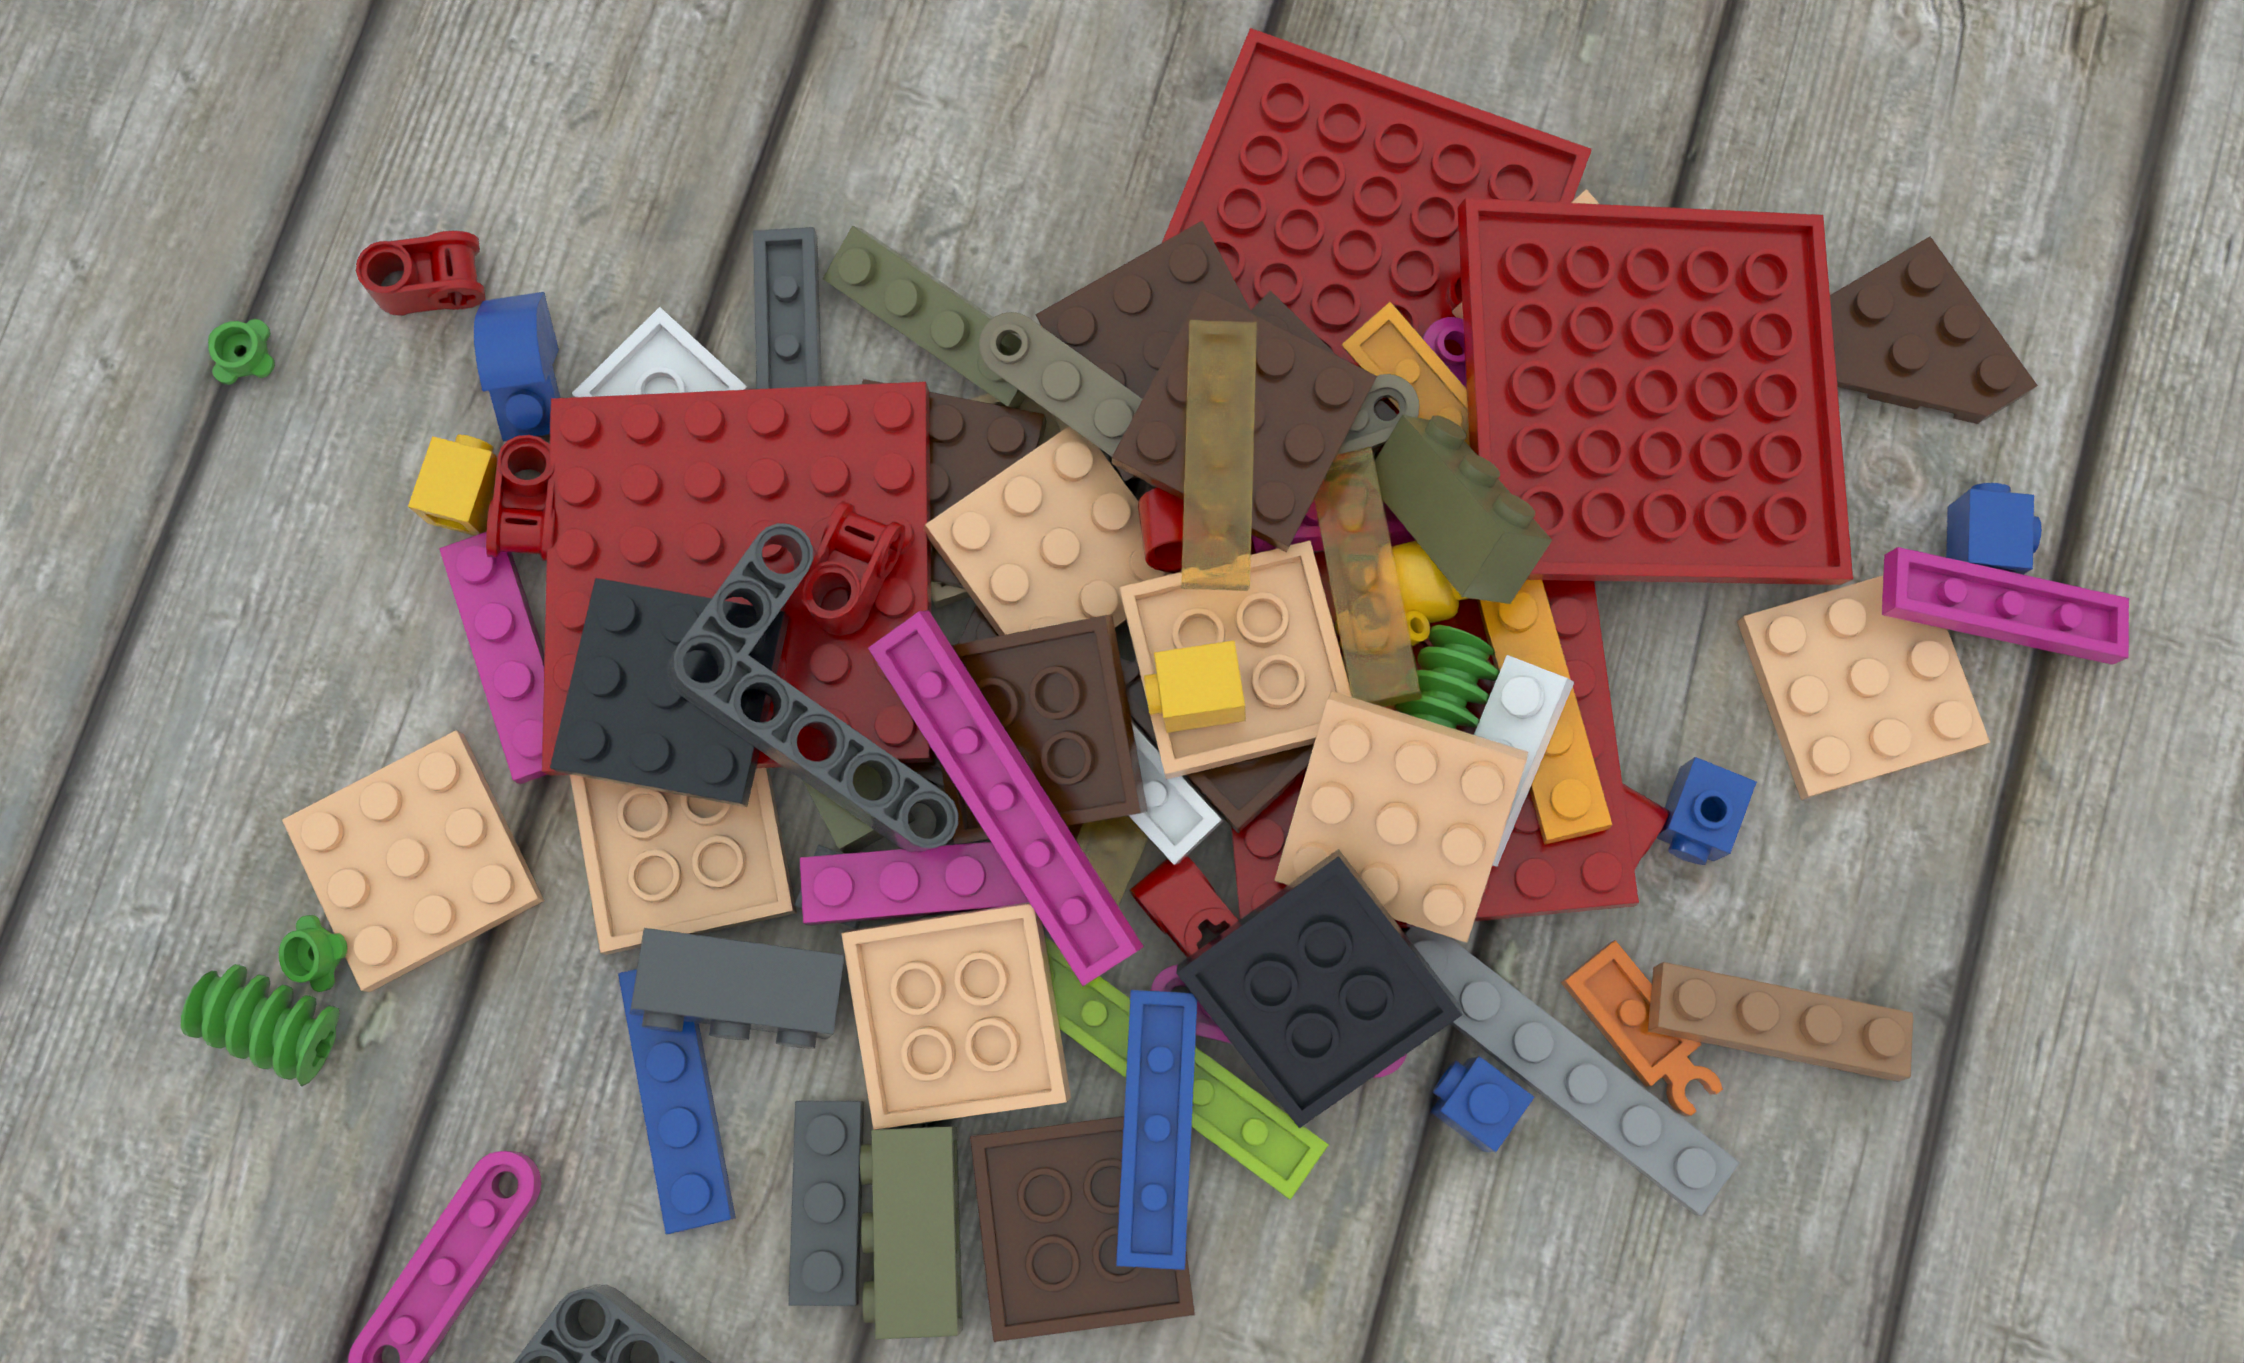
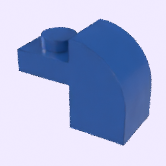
M538 292L485 300L481 303L474 320L475 356L482 391H489L502 441H508L521 435L550 434L551 398L561 397L552 366L559 348L545 293Z

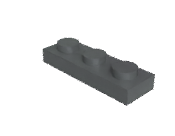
M815 228L753 230L757 389L822 386L818 238Z
M795 1101L788 1306H856L859 1304L862 1205L860 1150L863 1144L864 1101Z

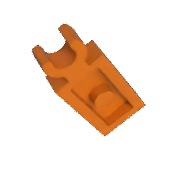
M1616 940L1608 943L1560 982L1645 1087L1652 1086L1660 1078L1664 1079L1667 1083V1099L1672 1108L1679 1114L1692 1116L1696 1112L1693 1104L1685 1096V1087L1689 1081L1693 1079L1699 1081L1710 1095L1718 1094L1723 1090L1719 1078L1713 1071L1703 1066H1694L1687 1057L1701 1046L1700 1042L1648 1032L1652 984Z

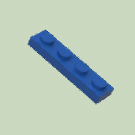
M637 969L618 973L665 1233L667 1235L736 1219L699 1023L684 1021L682 1032L660 1031L642 1027L643 1016L630 1014Z
M1131 990L1116 1266L1185 1270L1197 999L1192 993Z

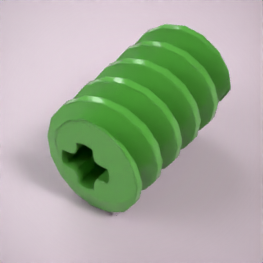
M1432 626L1428 638L1434 647L1421 649L1417 658L1423 670L1412 671L1407 677L1406 685L1413 694L1405 693L1399 695L1395 708L1398 712L1453 729L1457 725L1476 728L1479 719L1465 707L1468 702L1487 704L1490 696L1477 685L1478 679L1497 680L1500 671L1488 662L1489 656L1495 655V651L1482 639L1450 626Z
M234 964L222 977L218 976L217 971L212 970L203 975L193 986L181 1014L180 1028L184 1035L193 1038L202 1037L207 1045L214 1048L222 1049L226 1047L230 1055L236 1058L246 1059L250 1057L253 1065L258 1068L270 1069L273 1067V1070L280 1078L292 1080L297 1077L301 1087L308 1084L319 1073L336 1038V1027L340 1016L339 1008L329 1005L314 1019L313 1016L317 1005L315 997L305 995L298 1000L293 1008H290L294 994L293 989L290 986L281 985L267 998L271 983L269 977L258 974L244 988L247 969L240 964Z

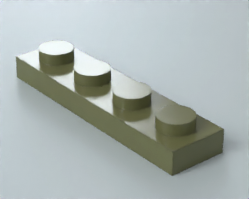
M852 226L822 279L1006 406L1019 409L1026 395L993 372L984 363L980 354L979 340L982 330L994 317L867 231ZM1010 333L1002 339L1000 348L1003 355L1011 356L1019 351L1021 348L1019 334Z

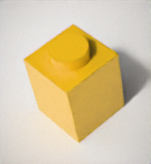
M458 434L455 442L432 436L408 507L426 523L473 536L487 532L490 501L493 500L497 468V456L493 453L494 447L483 440L468 435Z
M1235 640L1154 652L1157 673L1144 675L1149 714L1163 713L1166 733L1246 721L1245 702Z

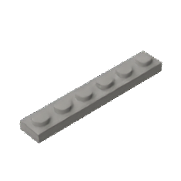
M1420 927L1408 928L1405 935L1461 1005L1463 1015L1450 1023L1453 1027L1694 1215H1703L1740 1162L1450 937Z

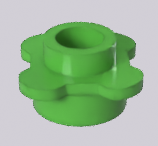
M252 319L247 324L240 321H230L213 329L208 337L209 353L216 362L212 369L213 376L219 382L226 385L233 384L239 377L255 375L258 378H264L268 376L275 367V360L268 354L266 341L271 334L269 327L261 320ZM245 347L246 354L241 357L237 356V351Z
M302 916L296 923V931L288 933L280 943L279 963L284 974L292 981L298 983L310 981L313 990L317 992L327 991L335 983L333 973L341 959L347 954V943L340 933L332 934L323 928L317 916Z

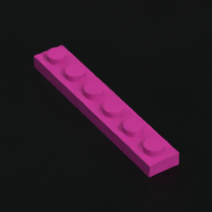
M930 611L917 612L868 648L1082 986L1144 947Z

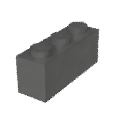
M644 928L630 1014L643 1016L642 1027L653 1030L682 1032L683 1023L687 1021L710 1024L709 1036L746 1041L749 1040L750 1030L777 1033V1045L815 1049L817 1038L828 1039L834 1034L845 955Z

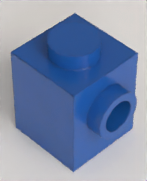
M1982 483L1972 486L1971 489L1952 502L1947 508L1946 558L2023 575L2032 570L2033 553L2036 552L2039 546L2042 532L2040 518L2034 516V495L2011 493V487L2001 483Z
M1694 757L1679 768L1665 808L1669 810V815L1657 839L1670 844L1668 852L1672 855L1698 865H1706L1707 860L1714 862L1731 854L1757 781Z
M1477 1056L1468 1058L1463 1065L1455 1060L1448 1067L1433 1089V1093L1440 1098L1430 1112L1483 1152H1497L1534 1099V1096L1483 1058Z

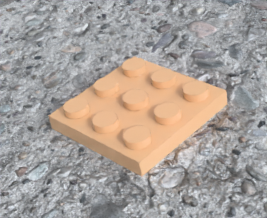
M1070 426L926 523L923 527L932 545L999 636L1104 615H1113L1114 627L1117 628L1127 620L1119 587L1172 574L1167 571L1155 570L1147 565L1144 556L1138 500L1099 447Z
M1311 541L1290 545L1287 552L1277 548L1119 587L1145 696L1144 675L1157 673L1154 652L1235 640L1245 702L1246 721L1166 733L1163 713L1150 715L1166 780L1314 744L1331 691L1352 697Z
M1883 575L1745 615L1737 621L1801 800L1976 749L1990 743L1948 629L1882 615Z
M1331 691L1325 705L1275 881L1289 885L1339 849L1393 919L1467 943L1527 761L1528 752Z
M457 730L282 819L333 932L340 933L346 940L347 954L345 958L361 991L372 992L544 901L464 734Z
M756 768L747 807L570 775L600 953L608 955L640 948L644 928L700 935L797 913L770 768Z
M1030 902L853 929L841 933L873 1130L1066 1103L1071 1098L1043 924Z

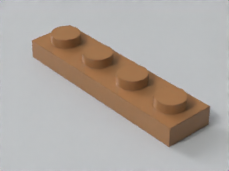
M1666 962L1653 967L1648 1032L1897 1082L1911 1078L1913 1013Z

